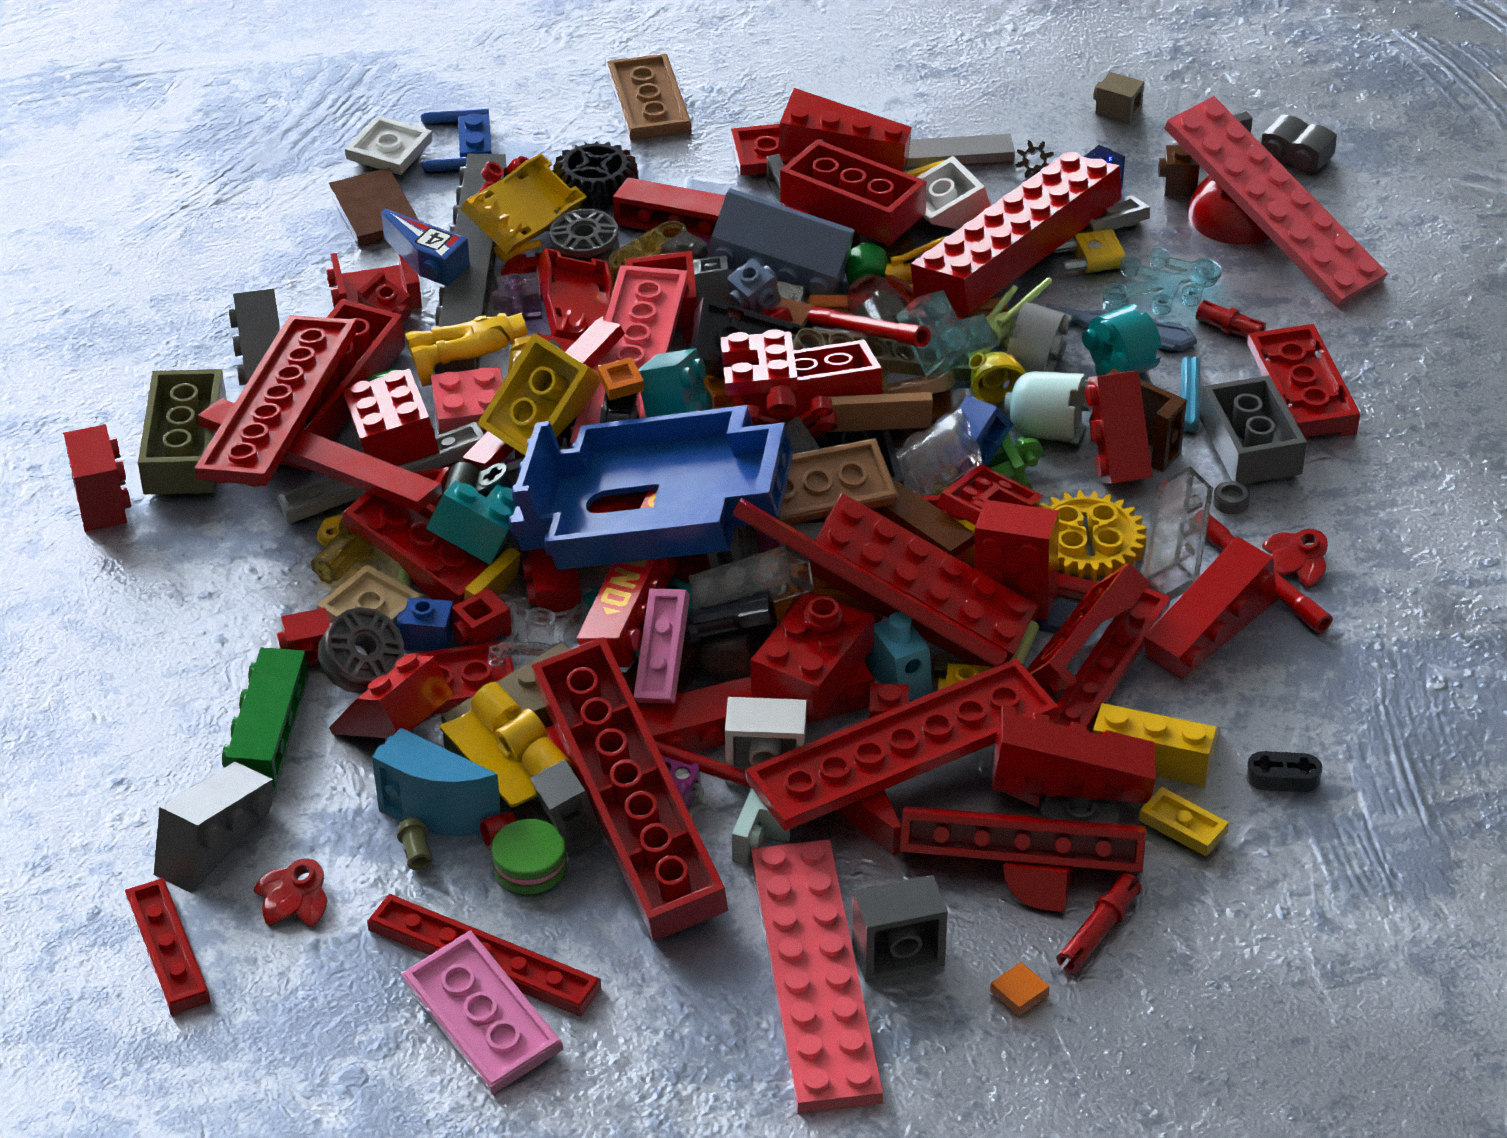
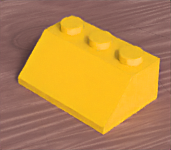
M1101 703L1093 733L1101 735L1106 730L1153 741L1155 742L1157 777L1205 787L1221 727Z

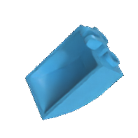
M400 728L393 736H389L385 740V744L380 745L372 756L379 811L400 822L408 818H418L422 823L426 824L428 833L446 836H468L481 834V819L501 813L497 773L415 735L413 730L409 732Z

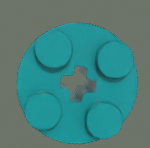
M1129 304L1091 320L1088 330L1082 332L1083 345L1090 351V355L1095 363L1097 376L1107 375L1113 368L1121 372L1139 371V374L1154 369L1160 363L1161 357L1156 359L1157 349L1162 348L1159 331L1147 312L1140 313L1135 309L1139 306Z

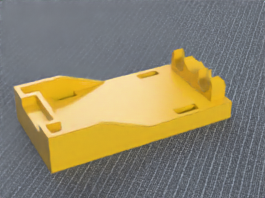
M539 153L523 162L499 182L466 199L460 209L508 254L549 230L552 223L561 215L578 210L587 196L576 186L569 188L550 169L552 163L542 153ZM525 230L527 233L523 235L521 232Z

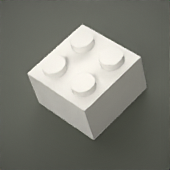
M728 697L725 724V763L746 770L756 764L805 745L807 700ZM726 781V785L741 786V785H738V784H735V783Z

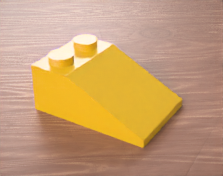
M533 333L477 424L523 455H526L527 440L532 436L535 423L550 421L557 438L587 406L599 387L601 381L598 377V372L551 342Z

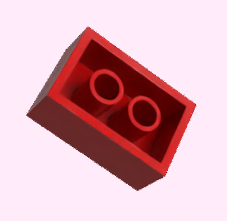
M410 369L391 371L382 378L369 382L360 381L353 384L350 388L343 390L364 454L399 466L440 453L429 415Z
M985 500L975 526V569L1036 603L1038 606L1030 621L1036 619L1048 621L1054 601L1057 598L1059 511Z
M806 590L752 657L751 693L763 698L807 700L806 715L820 719L873 650L874 615L837 601L843 612L841 625L827 632L813 630L804 621V611L812 599L823 595Z

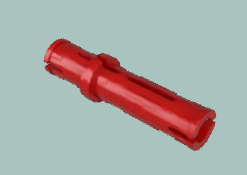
M1122 873L1109 892L1095 901L1094 911L1064 949L1056 956L1059 965H1062L1067 958L1070 959L1063 967L1065 971L1073 974L1078 973L1083 963L1111 927L1124 919L1126 916L1125 909L1136 895L1142 891V885L1139 881L1132 888H1129L1136 877L1129 873Z

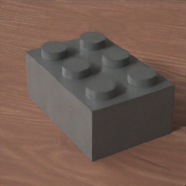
M1270 375L1203 386L1199 419L1232 481L1249 484L1301 475L1303 473L1307 441Z

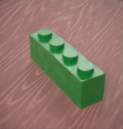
M260 647L256 662H251L249 666L248 688L242 689L240 694L239 716H234L231 722L230 744H225L222 750V766L224 768L233 762H237L273 779L272 787L276 788L309 679L305 651Z

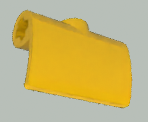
M490 682L478 690L471 701V711L449 722L440 724V730L468 760L497 773L499 795L511 807L523 804L537 796L530 780L534 775L564 759L570 768L572 767L571 761L547 737V730L540 718L529 708L523 711L498 682Z

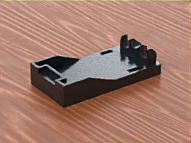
M703 297L695 309L690 349L697 348L698 357L704 361L706 375L724 379V367H728V365H723L720 337H728L730 334L737 332L748 335L763 334L768 330H781L796 335L799 330L808 327ZM801 342L805 347L813 348L811 344Z

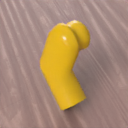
M343 514L325 518L317 532V539L323 546L333 547L337 545L344 533L348 531L345 528V524L341 522Z

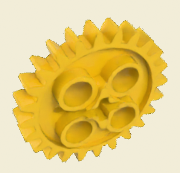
M1078 490L1077 497L1072 498L1070 494L1064 492L1062 501L1051 497L1050 505L1040 504V508L1059 511L1058 571L1062 570L1063 574H1075L1080 578L1090 576L1091 580L1097 581L1099 575H1103L1106 578L1130 562L1135 567L1136 560H1142L1143 551L1146 550L1147 527L1142 525V516H1134V507L1124 509L1123 499L1113 503L1111 502V494H1107L1101 499L1098 498L1097 491H1093L1090 497H1085L1084 493ZM1084 517L1087 518L1088 533L1085 526H1083ZM1086 534H1088V543H1089V545L1091 546V556L1088 555V552H1087V547H1086V544H1087V535H1086Z

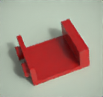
M337 253L330 254L332 267L326 268L328 286L331 290L333 307L341 299L358 303L357 290L378 271H382L385 273L386 279L411 295L412 310L422 308L418 274L398 253V265L341 273Z

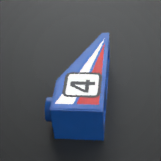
M384 209L381 212L384 239L420 277L449 286L470 265L468 238L388 209Z

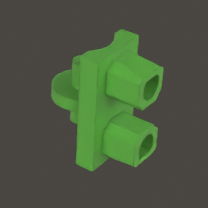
M1007 434L988 467L1006 461L991 469L1031 489V484L1025 474V466L1035 467L1043 454V448L1037 439L1025 437L1018 438L1014 446L1009 434Z

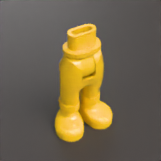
M499 313L493 317L478 316L474 320L456 325L432 327L429 332L411 331L405 333L411 358L422 387L431 385V375H434V368L440 362L444 365L454 360L488 355L506 348L508 340L510 345L515 344L514 339L529 335L521 313L509 317L505 313Z

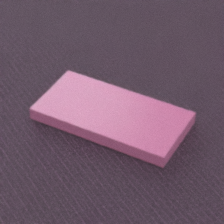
M471 930L401 973L405 985L492 1095L563 1050L562 1041Z

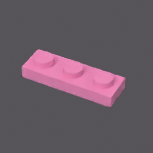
M649 589L634 690V699L638 703L675 704L690 594L687 590Z

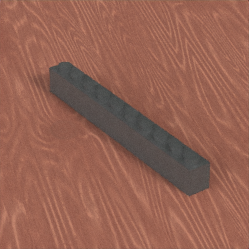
M467 154L466 166L460 167V186H457L456 189L457 205L453 206L454 225H450V232L468 238L470 265L449 286H440L439 304L442 307H436V326H451L474 320L478 316L485 315L487 317L496 261L494 247L497 244L460 208L465 200L477 194L484 182H486L481 175V171L487 162L492 161L499 164L504 171L501 179L506 177V154ZM481 356L471 359L454 360L444 365L440 362L434 368L435 374L479 369Z

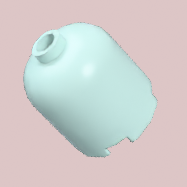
M1034 371L1022 375L1014 384L1012 392L1006 393L1004 402L1005 412L1010 413L1014 429L1021 435L1030 438L1080 444L1087 426H1080L1082 411L1089 412L1090 410L1085 398V386L1089 385L1088 380H1085L1086 374Z

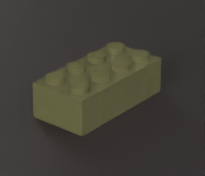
M222 369L152 371L137 462L143 495L215 493L216 483L196 480L194 468L216 434L215 431L199 425L198 414L221 398L227 400Z

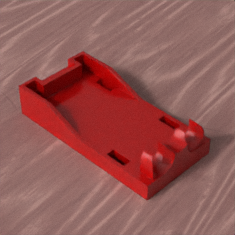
M544 248L536 271L551 335L576 341L596 320L605 321L612 297V277L608 262L591 258L590 262L561 256L560 251Z
M1314 324L1248 334L1247 344L1262 375H1270L1306 441L1310 436L1336 432L1339 433L1340 437L1357 434L1360 412ZM1315 351H1318L1320 358H1317Z
M366 492L343 512L341 522L345 524V528L354 535L358 533L398 562L419 588L433 600L453 601V606L464 601L465 588L489 566L488 563L426 529L436 509L432 504L417 512ZM498 554L493 561H495L501 554Z
M1129 562L1091 587L1026 669L1050 697H1055L1059 691H1066L1069 686H1073L1077 682L1076 677L1066 666L1091 634L1097 630L1102 622L1131 609L1151 583Z

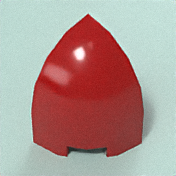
M1014 861L1003 865L1005 881L1012 894L1021 902L1041 910L1065 912L1068 904L1067 886L1068 884L1072 885L1074 867Z

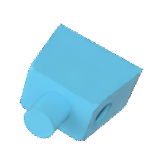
M895 612L890 615L888 620L874 624V648L866 657L865 664L879 683L909 685V702L932 693L930 650L927 643L912 625V618L902 612Z

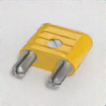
M1112 229L1076 234L1072 239H1069L1054 250V253L1074 250L1078 258L1063 261L1062 268L1065 273L1084 270L1087 274L1125 268L1126 266L1125 252Z

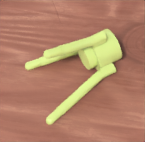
M1045 279L1008 312L1000 313L1018 289L1016 285L1011 286L991 313L981 320L980 331L984 339L992 346L1001 344L1004 348H1007L1011 336L1014 337L1013 332L1016 328L1013 317L1020 312L1025 302L1030 303L1052 283V279Z

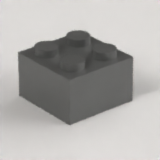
M934 875L910 878L905 881L870 886L853 891L852 946L865 982L945 966L948 911Z

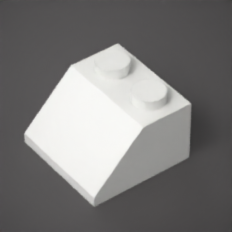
M954 156L917 176V178L927 181L926 214L924 217L931 224L958 230L965 223L981 214L986 208L991 207L985 186Z

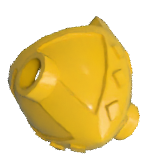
M978 352L972 355L968 363L969 368L972 369L971 391L974 397L991 405L1005 401L1006 393L1012 392L1016 381L1027 373L1013 355H1008L1004 352H989L986 354ZM1009 380L1008 387L1003 389L1004 383Z

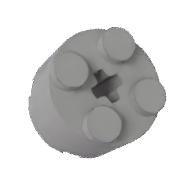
M1025 302L1015 323L1017 328L1014 337L1011 336L1006 354L1013 355L1026 372H1055L1058 362L1054 360L1061 361L1067 346V341L1063 340V334H1068L1073 316L1034 303Z

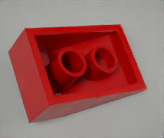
M408 654L400 658L395 663L396 667L392 671L369 683V689L359 696L329 727L331 733L388 738L393 736L400 728L410 732L454 696L435 657Z

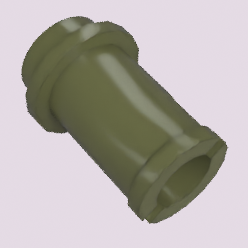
M418 818L405 819L399 824L397 839L404 846L407 866L411 870L417 871L428 868L433 860L426 839L428 827Z

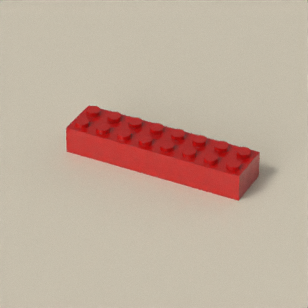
M1075 152L1062 154L1054 162L1042 168L1040 172L1024 181L1019 187L1003 196L998 202L986 208L981 214L965 223L960 229L945 237L939 244L910 263L914 299L964 314L971 313L1087 227L1089 221L1098 219L1107 212L1109 207H1113L1116 202L1122 199L1120 166L1107 163L1103 159L1082 157Z
M605 636L532 664L540 697L572 763L574 771L586 791L596 819L653 942L727 912L728 904L725 887Z

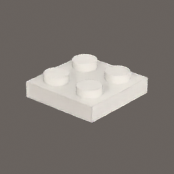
M376 116L345 148V156L347 160L381 170L390 168L392 173L402 175L432 142V131Z

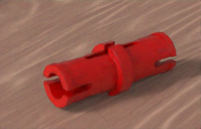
M1203 300L1196 311V320L1214 325L1228 335L1233 333L1248 339L1249 333L1266 330L1265 322L1240 314L1238 309L1223 308L1207 300Z

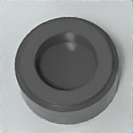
M1227 481L1216 486L1213 504L1217 510L1232 515L1240 514L1247 510L1250 491L1245 485L1235 481Z

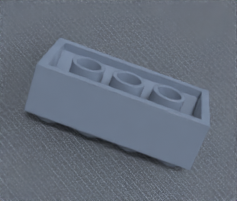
M729 188L711 237L708 258L727 255L728 268L734 271L753 258L761 266L767 265L775 272L778 277V286L808 296L837 295L845 279L846 266L855 229Z

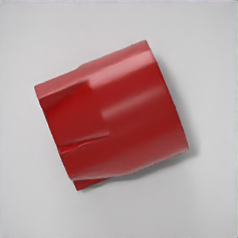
M512 810L480 820L481 835L489 850H491L495 835L506 825L517 821Z

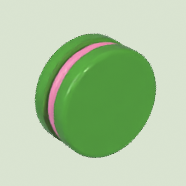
M522 819L512 822L503 827L492 841L491 853L494 876L501 886L511 892L532 895L548 891L555 887L566 873L565 839L559 835L554 825L546 821Z

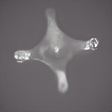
M505 594L499 595L498 597L510 608L511 623L514 630L505 641L489 647L488 663L493 666H499L504 658L511 655L540 656L561 642L569 648L565 641V635L574 624L584 623L589 613V606L579 603L574 608L559 613H553L551 610L541 607L527 610L514 603L510 596Z

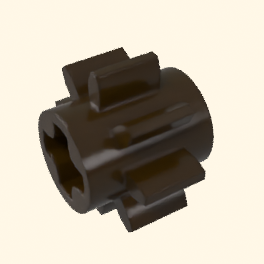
M1028 140L1029 148L1025 152L1017 149V153L1023 156V161L1015 165L1016 168L1025 166L1027 169L1025 178H1028L1031 172L1038 173L1042 168L1048 166L1047 159L1054 156V152L1045 153L1043 151L1045 147L1044 141L1040 143L1039 147H1033L1032 142ZM1036 152H1040V158L1044 161L1043 164H1036L1034 168H1030V162L1027 159L1028 154L1035 155Z

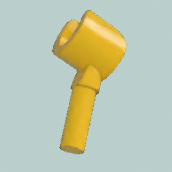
M540 239L530 241L508 254L497 245L494 247V251L500 260L507 262L523 252L542 247Z

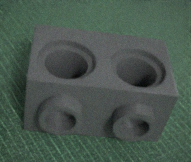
M565 759L551 767L545 768L542 772L530 778L548 823L554 825L559 835L565 839L566 853L569 857L604 838L586 791Z

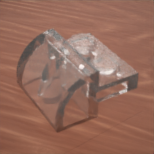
M962 409L953 414H945L936 421L935 425L927 430L912 434L902 444V448L896 452L897 460L907 481L919 496H929L982 464L980 447L971 436L969 418Z

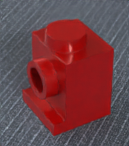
M378 271L357 290L359 304L401 314L403 322L408 319L412 312L411 295L386 279L385 273L382 271Z
M490 588L452 607L453 624H451V631L460 644L468 642L470 645L484 644L502 634L506 638L512 635L510 608Z

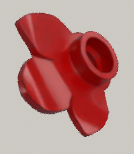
M1304 529L1296 534L1281 532L1272 535L1262 544V548L1273 557L1274 571L1280 576L1297 573L1301 584L1307 589L1314 586L1325 574L1326 562L1323 556L1327 552L1328 541L1326 536L1319 530Z
M309 858L299 859L291 863L287 868L273 869L267 872L258 880L253 891L257 895L265 897L262 912L267 926L275 925L295 913L311 928H314L320 921L326 910L328 899L322 889L324 871L317 861ZM309 873L305 879L298 880V877L302 874Z

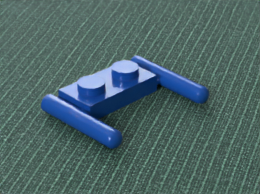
M489 108L427 111L421 114L420 118L423 124L458 122L460 157L426 159L422 163V168L425 172L460 170L461 166H466L467 154H492Z

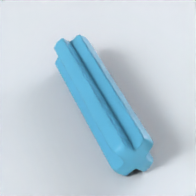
M1186 356L1182 359L1180 397L1187 399L1184 432L1190 431L1192 433L1199 429L1200 360L1197 357L1190 358Z

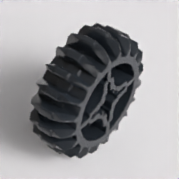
M584 141L581 146L572 145L571 150L565 149L562 151V155L556 157V163L553 165L552 170L569 188L576 186L587 196L580 206L581 209L586 207H592L593 209L603 207L607 209L608 205H613L614 194L627 178L639 179L635 157L631 156L630 150H622L621 145L611 146L610 141L605 144L598 143V141L588 144Z

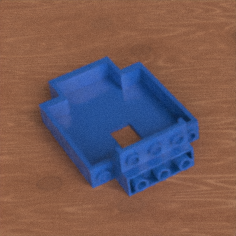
M743 405L582 425L577 440L572 444V448L562 450L559 448L550 421L535 423L532 436L527 440V452L524 461L520 463V474L517 483L512 487V498L516 508L514 514L509 519L511 534L513 537H517L522 551L545 548L547 555L552 556L557 570L729 551L735 527L750 525L734 516L733 511L741 498L777 519L780 517L794 453L785 422L754 426L748 406ZM657 490L653 507L606 513H592L588 511L594 501L605 496Z

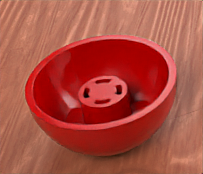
M1207 176L1197 186L1189 202L1188 218L1198 232L1210 239L1228 244H1253L1269 239V236L1210 176Z

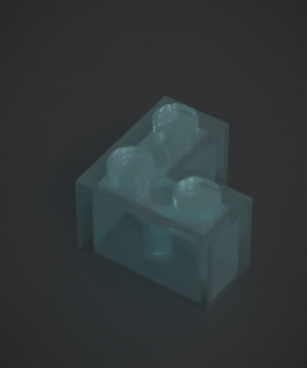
M944 290L917 297L896 316L899 323L925 326L930 331V341L926 346L917 347L911 345L926 377L968 365L972 355L978 352L986 354L999 344L984 314L958 320Z

